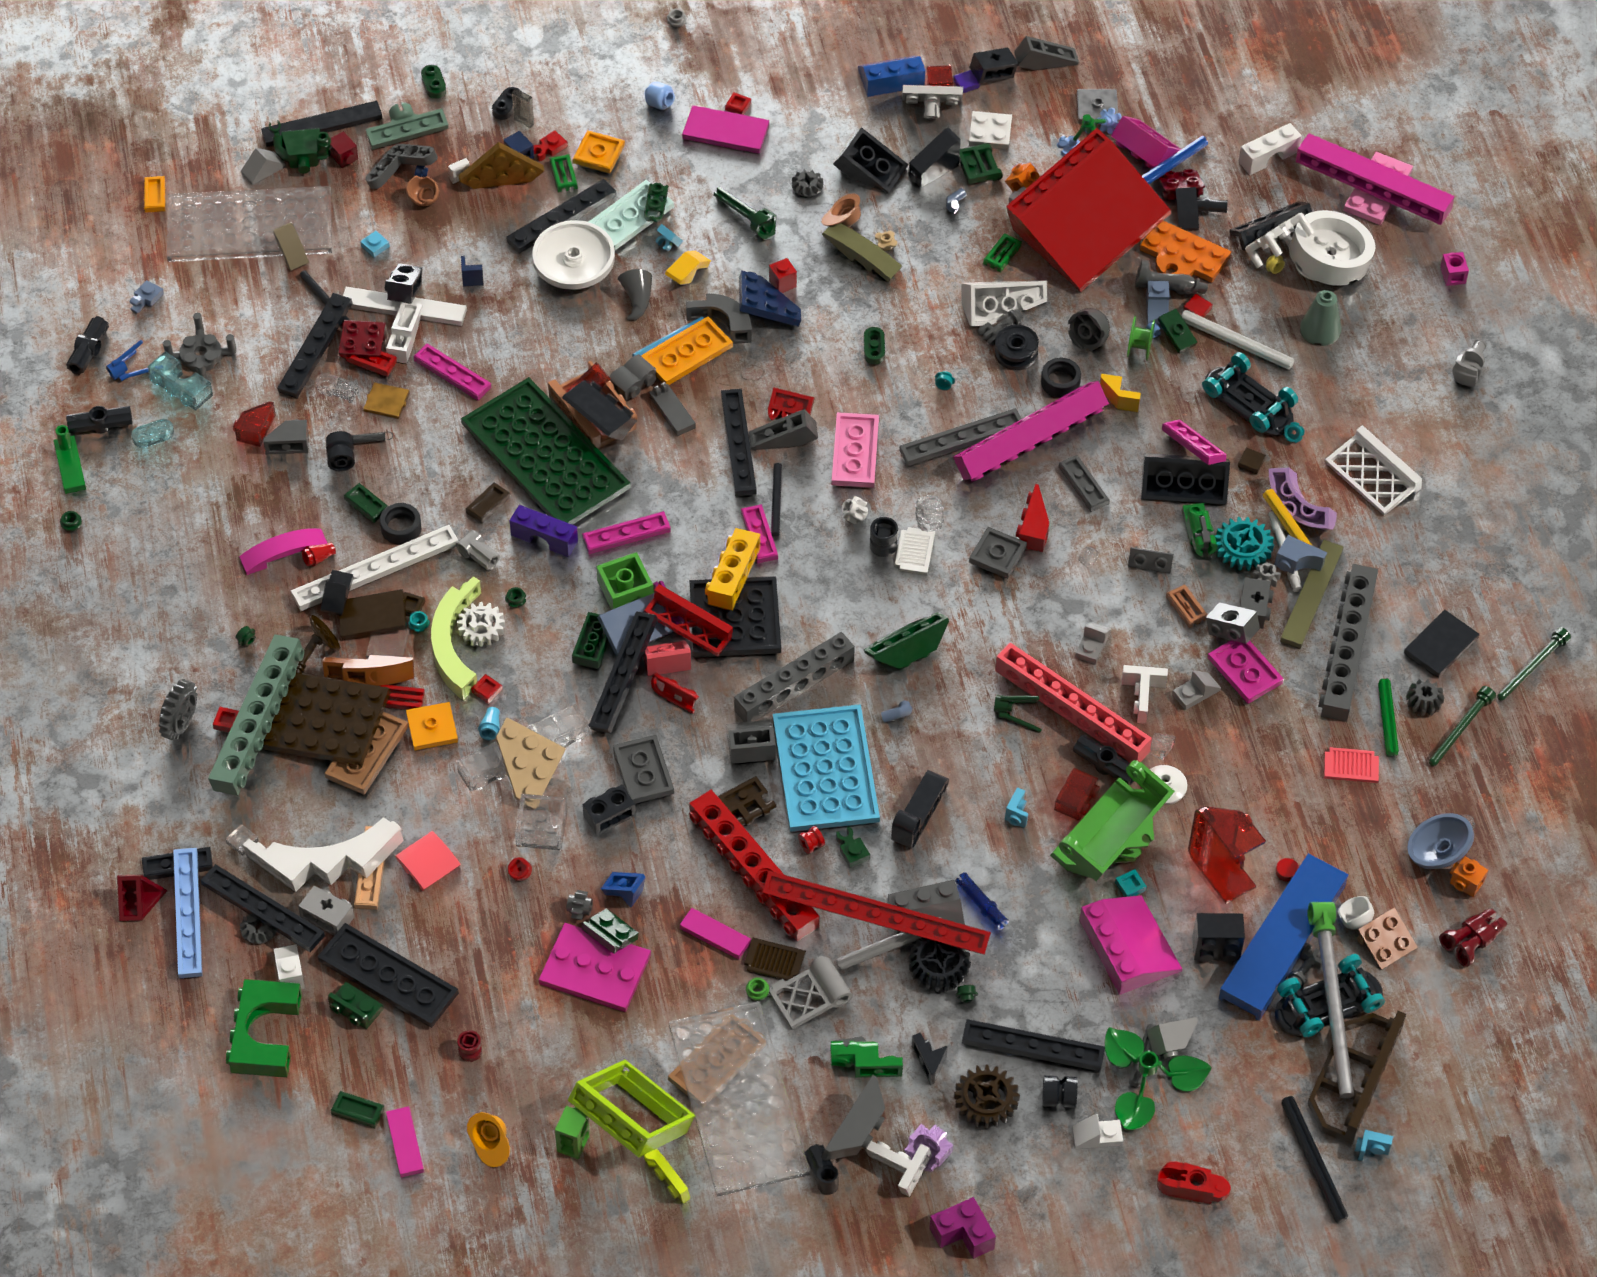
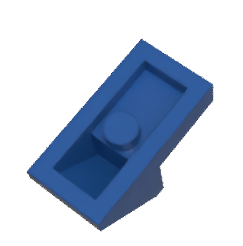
M612 872L601 890L605 895L621 896L628 906L632 907L643 891L646 877L640 873Z

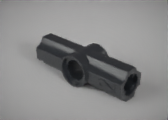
M96 316L92 318L84 333L77 336L74 351L66 364L67 369L72 371L73 374L80 375L84 373L92 357L98 356L101 349V341L109 328L108 322L102 317Z
M95 406L89 412L66 415L69 433L93 430L95 433L102 434L111 427L133 424L130 406L112 409Z
M1086 735L1080 736L1073 747V752L1094 764L1100 774H1109L1116 779L1121 778L1128 785L1133 784L1134 780L1126 772V767L1130 763L1119 757L1114 748L1102 746Z

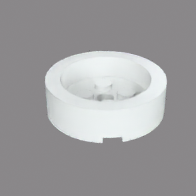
M1324 210L1306 214L1305 217L1315 232L1307 236L1300 223L1297 224L1289 245V254L1293 263H1298L1303 268L1302 272L1308 277L1325 284L1349 285L1350 281L1361 280L1365 276L1375 252V242L1369 230L1356 219L1339 212Z

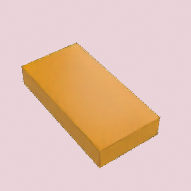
M165 176L144 177L145 213L166 211Z

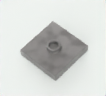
M1077 89L1078 124H1082L1085 114H1089L1093 119L1102 117L1100 112L1104 109L1108 111L1109 108H1114V114L1118 113L1117 89Z

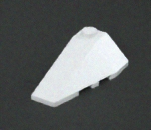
M1047 281L961 283V304L970 326H983L987 322L992 325L999 320L1009 317L1008 312L1012 309H1018L1021 312L1047 302Z

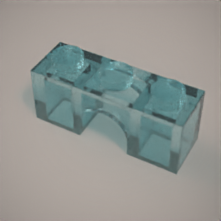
M166 351L148 365L150 381L154 385L164 388L170 396L174 395L186 407L189 406L196 411L213 396L211 382L195 372L186 379H180L179 377L183 375L181 362Z

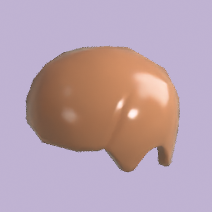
M414 176L406 187L407 195L411 201L422 207L435 203L440 192L438 184L429 176Z

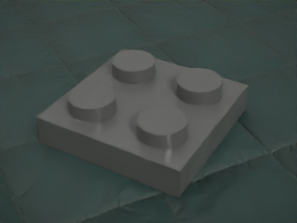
M987 527L969 557V563L1008 579L1025 551L1027 542Z

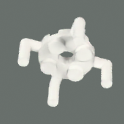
M1298 213L1246 246L1245 250L1256 268L1262 266L1263 262L1255 250L1260 247L1263 250L1270 247L1275 257H1278L1283 252L1276 243L1278 241L1276 237H1279L1280 240L1283 238L1289 248L1292 239L1290 233L1295 230L1293 226L1300 223L1307 236L1315 232L1303 213Z

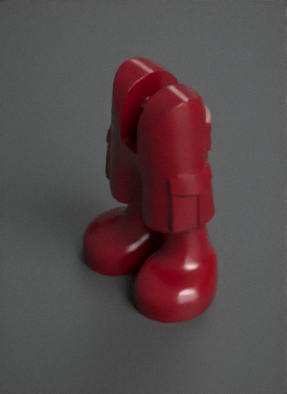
M1493 908L1486 909L1479 915L1471 916L1462 922V928L1444 931L1440 934L1439 941L1447 951H1452L1456 948L1455 956L1460 965L1468 967L1474 963L1475 949L1477 947L1483 949L1494 942L1496 936L1507 927V922L1500 917L1491 923L1497 916V912ZM1465 937L1471 938V939H1469V940H1467V941H1464V942H1462V943L1460 944V942H1461Z

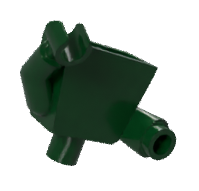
M277 120V129H273L271 122H269V131L274 134L272 139L275 152L283 161L289 163L290 168H298L301 174H307L310 172V167L318 166L319 160L327 159L330 156L331 138L328 133L320 132V128L284 131L280 135V121Z

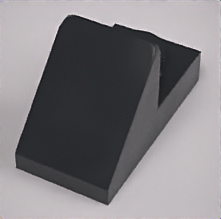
M332 569L329 581L325 583L321 611L340 616L343 615L354 578L353 574Z
M921 1032L912 1035L911 1047L929 1084H935L946 1060L948 1046L932 1051L929 1040H924Z

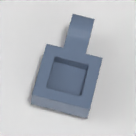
M146 280L134 292V296L129 301V303L133 304L130 308L131 311L139 313L146 304L152 307L164 295L163 288Z

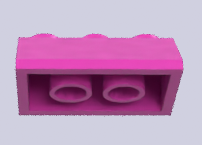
M1127 116L1121 118L1111 134V137L1116 140L1115 144L1123 149L1127 147L1131 150L1130 154L1139 160L1142 158L1146 161L1145 165L1151 169L1181 150V148L1141 120Z

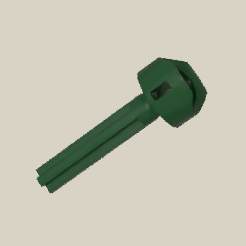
M717 188L714 196L751 221L750 229L753 233L765 240L775 235L777 217L775 213L767 208L756 211L723 188Z

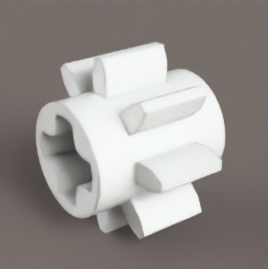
M854 496L853 500H845L842 505V512L844 513L842 517L853 524H856L857 520L863 521L868 514L867 502L857 496Z

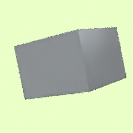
M255 148L243 166L241 173L254 185L286 167V164L275 152Z

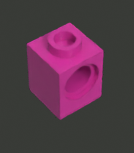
M1463 252L1443 254L1440 269L1446 286L1466 284L1469 269Z

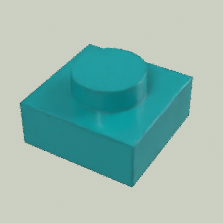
M1136 869L1115 878V884L1124 897L1137 896L1147 889L1146 884Z

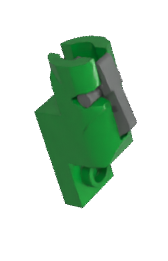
M1204 503L1183 505L1182 512L1190 545L1193 544L1196 553L1200 556L1203 555V548H1207L1209 555L1213 554L1217 550V542L1209 512L1205 510Z
M862 1036L831 1041V1066L851 1067V1065H855V1078L872 1077V1075L876 1077H902L903 1057L890 1055L879 1058L878 1042L866 1041Z

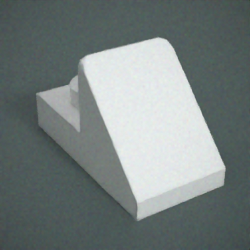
M1094 1114L1072 1126L1075 1149L1123 1145L1120 1120L1099 1121L1098 1114Z

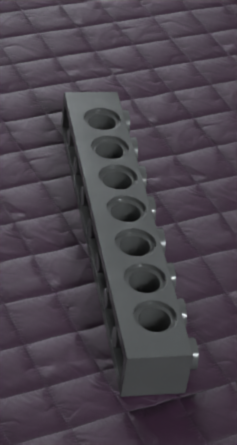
M1353 564L1351 572H1346L1344 584H1347L1348 588H1343L1340 601L1344 602V607L1339 606L1337 619H1341L1340 624H1335L1333 633L1337 640L1332 641L1329 653L1334 655L1333 659L1328 658L1326 671L1330 672L1329 677H1324L1322 686L1326 693L1325 695L1321 694L1318 707L1322 708L1321 717L1347 722L1378 574L1377 568Z

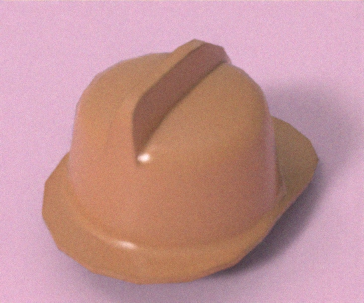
M854 193L841 197L822 217L821 223L825 226L841 223L851 227L861 216V209L859 207L860 197Z

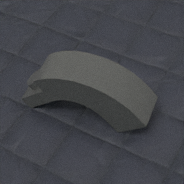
M706 294V300L686 301L687 321H694L701 316L703 318L708 316L711 320H717L728 328L733 344L752 343L750 317L748 313L739 311V303L734 299L720 294Z

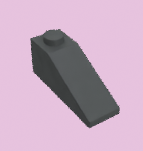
M1026 36L1014 51L1018 66L1022 68L1040 70L1079 64L1075 48Z
M803 409L750 430V448L752 450L793 447L818 439L816 421Z

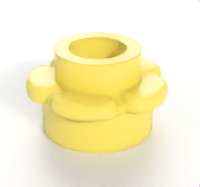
M1272 255L1266 261L1267 271H1271L1273 274L1279 273L1285 266L1281 255L1278 257Z

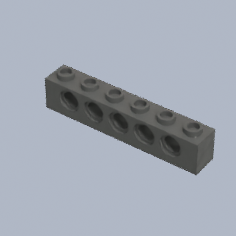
M842 632L838 633L734 696V711L743 722L757 721L854 661L855 646Z

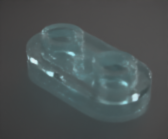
M160 419L138 426L132 431L133 443L137 447L144 448L169 440L174 435L173 424L167 419Z

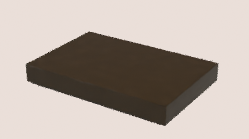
M403 589L347 599L343 615H339L342 640L407 629Z

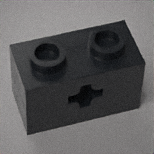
M1006 47L974 53L969 68L980 84L1014 78L1018 62L1010 49Z

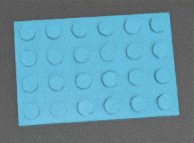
M861 704L773 714V725L790 832L809 830L813 826L822 829L880 822Z

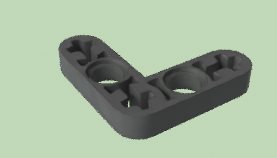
M394 145L368 173L366 181L371 189L380 188L401 164L428 166L433 164L438 159V156L431 146Z

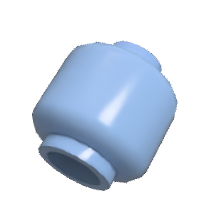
M653 82L645 90V101L651 107L665 110L674 102L675 95L673 89L667 84Z

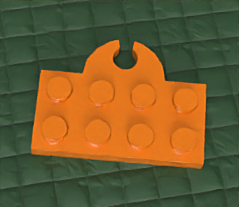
M1162 221L1140 245V251L1156 257L1155 265L1158 273L1166 274V270L1173 269L1176 272L1172 274L1195 275L1211 283L1225 266L1232 252L1166 221Z

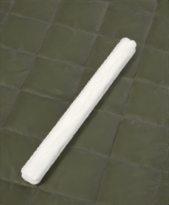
M1184 310L1181 315L1186 324L1290 370L1294 364L1292 357L1188 310Z

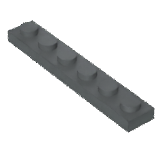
M1014 408L900 445L899 451L907 466H911L975 445L1022 418L1017 409Z

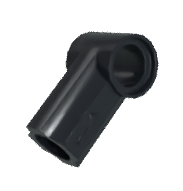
M815 1144L804 1152V1156L817 1181L819 1191L830 1195L835 1193L839 1187L838 1169L833 1166L831 1160H823L821 1158L825 1150L824 1146ZM825 1178H831L832 1180H831V1181H825V1180H823V1179H825Z

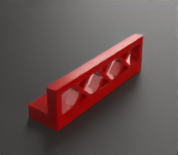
M660 584L654 590V598L644 610V613L656 615L658 618L657 622L717 657L732 638L733 627ZM658 603L665 607L666 613L657 614L652 609ZM671 617H682L684 624H674L671 621ZM699 627L702 629L703 634L693 635L690 633L689 628ZM716 637L722 642L715 648L709 644V638Z

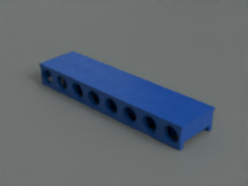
M1308 853L1220 988L1219 1000L1223 1001L1225 999L1255 1015V1019L1260 1021L1278 993L1277 987L1287 979L1300 959L1301 952L1314 937L1312 931L1314 925H1310L1308 922L1309 903L1334 902L1335 904L1346 886L1349 874Z

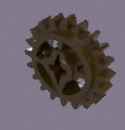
M987 1064L984 1071L979 1066H976L975 1073L968 1069L967 1077L961 1075L960 1083H956L955 1108H960L959 1115L967 1114L966 1122L975 1119L976 1127L979 1126L980 1122H984L985 1128H988L989 1122H992L995 1127H998V1120L1007 1123V1116L1013 1118L1014 1110L1018 1109L1019 1103L1017 1101L1020 1098V1094L1017 1093L1019 1086L1013 1085L1014 1077L1006 1079V1070L999 1074L998 1066L993 1071H990ZM999 1089L1003 1091L1006 1097L1005 1101L1000 1099ZM969 1091L974 1093L973 1098L976 1100L974 1104L968 1097Z

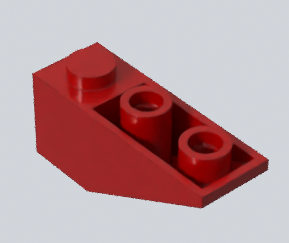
M1035 484L1033 492L1029 491L1026 504L1029 505L1028 508L1023 509L1021 516L1023 524L1018 525L1016 537L1027 542V549L1043 552L1049 535L1050 522L1039 485Z

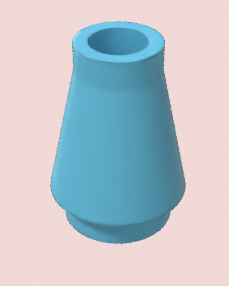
M496 707L487 708L486 714L478 727L480 736L485 740H494L500 730V711Z

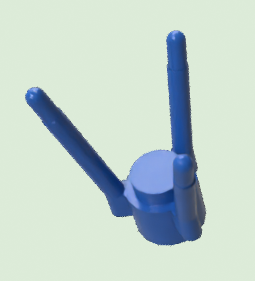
M140 340L119 358L108 364L106 369L113 380L119 378L121 381H124L133 376L161 369V365L125 373L128 370L125 361L137 353L136 349L143 344V341Z

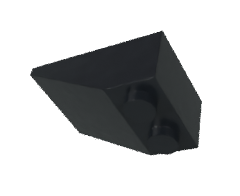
M862 127L851 137L833 163L835 167L848 177L887 194L909 165Z

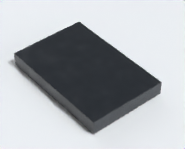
M1444 609L1405 648L1404 654L1439 678L1479 638V633Z

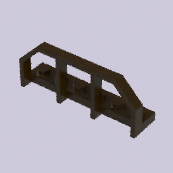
M1397 1011L1395 1018L1390 1017L1389 1019L1370 1013L1344 1022L1345 1031L1373 1023L1385 1028L1388 1034L1386 1037L1382 1036L1377 1049L1380 1050L1378 1056L1373 1055L1372 1057L1348 1047L1349 1058L1368 1065L1372 1071L1370 1075L1365 1074L1360 1086L1364 1088L1363 1092L1354 1090V1096L1350 1098L1354 1100L1352 1106L1355 1107L1353 1114L1349 1112L1346 1117L1344 1126L1347 1127V1131L1327 1124L1315 1101L1320 1086L1339 1094L1338 1083L1324 1078L1334 1057L1332 1045L1308 1100V1106L1322 1133L1353 1145L1355 1136L1371 1103L1382 1073L1385 1071L1389 1057L1402 1031L1406 1013Z

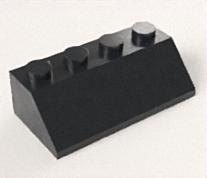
M1144 453L1141 499L1227 505L1230 460L1226 459L1225 462L1208 465L1197 456Z

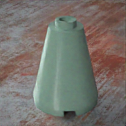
M1324 290L1316 295L1300 324V333L1311 344L1321 343V346H1327L1339 339L1342 327L1337 297L1333 292Z

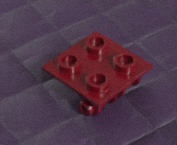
M1197 170L1168 171L1159 177L1164 191H1162L1163 199L1176 200L1175 188L1196 187L1197 198L1204 193L1203 188H1205V185Z
M344 320L339 354L380 357L382 343L386 338L384 333L386 323Z

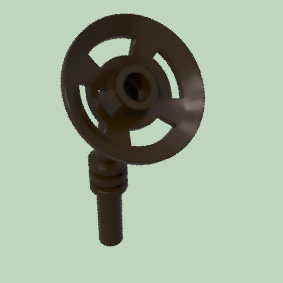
M315 615L309 618L314 634L304 649V657L302 661H299L296 673H304L306 662L317 645L325 644L335 651L341 649L332 631Z

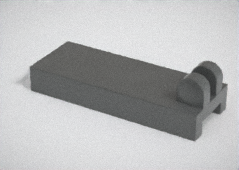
M663 382L660 384V388L658 385L653 387V391L650 392V398L677 436L696 428L695 421L668 384Z

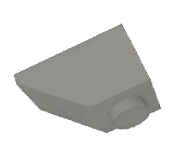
M1197 1017L1159 1024L1147 1029L1152 1052L1157 1056L1163 1055L1164 1059L1178 1056L1177 1051L1186 1048L1198 1023Z

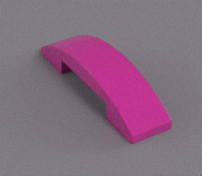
M321 529L295 530L267 539L244 552L239 558L246 575L266 569V563L301 552L306 546L327 544V541Z

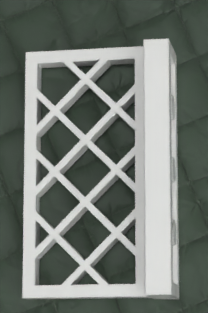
M1363 425L1356 430V435L1325 459V463L1384 516L1413 492L1416 494L1422 489V478ZM1357 443L1362 447V452H1349V448ZM1337 457H1347L1346 465H1337L1333 461ZM1349 457L1362 458V465H1349ZM1364 458H1374L1377 461V466H1364ZM1349 470L1361 471V478H1351ZM1364 471H1377L1376 479H1364ZM1379 471L1390 472L1392 479H1379ZM1363 484H1376V492H1367L1363 489ZM1379 484H1392L1391 492H1378ZM1394 484H1403L1407 489L1404 492H1394ZM1378 497H1391V503L1383 507L1378 502Z

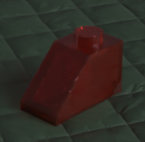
M269 401L241 413L239 420L236 419L233 425L237 441L261 447L276 416L274 402Z

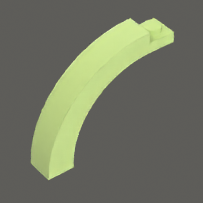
M474 576L468 582L463 583L460 590L453 586L448 590L435 611L431 628L432 649L437 670L448 688L462 700L471 693V688L477 683V675L459 659L453 649L451 639L459 614H462L464 608H467L481 594L480 580Z

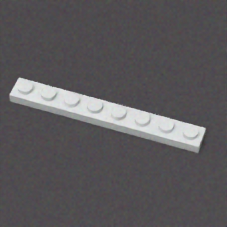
M447 525L339 571L353 574L351 591L456 547L458 539L450 525ZM331 574L291 590L292 597L300 611L322 603L325 583L329 581Z

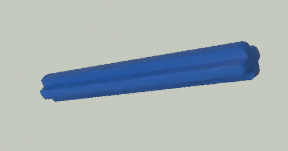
M1201 136L1142 175V177L1148 184L1152 183L1208 145L1206 137Z

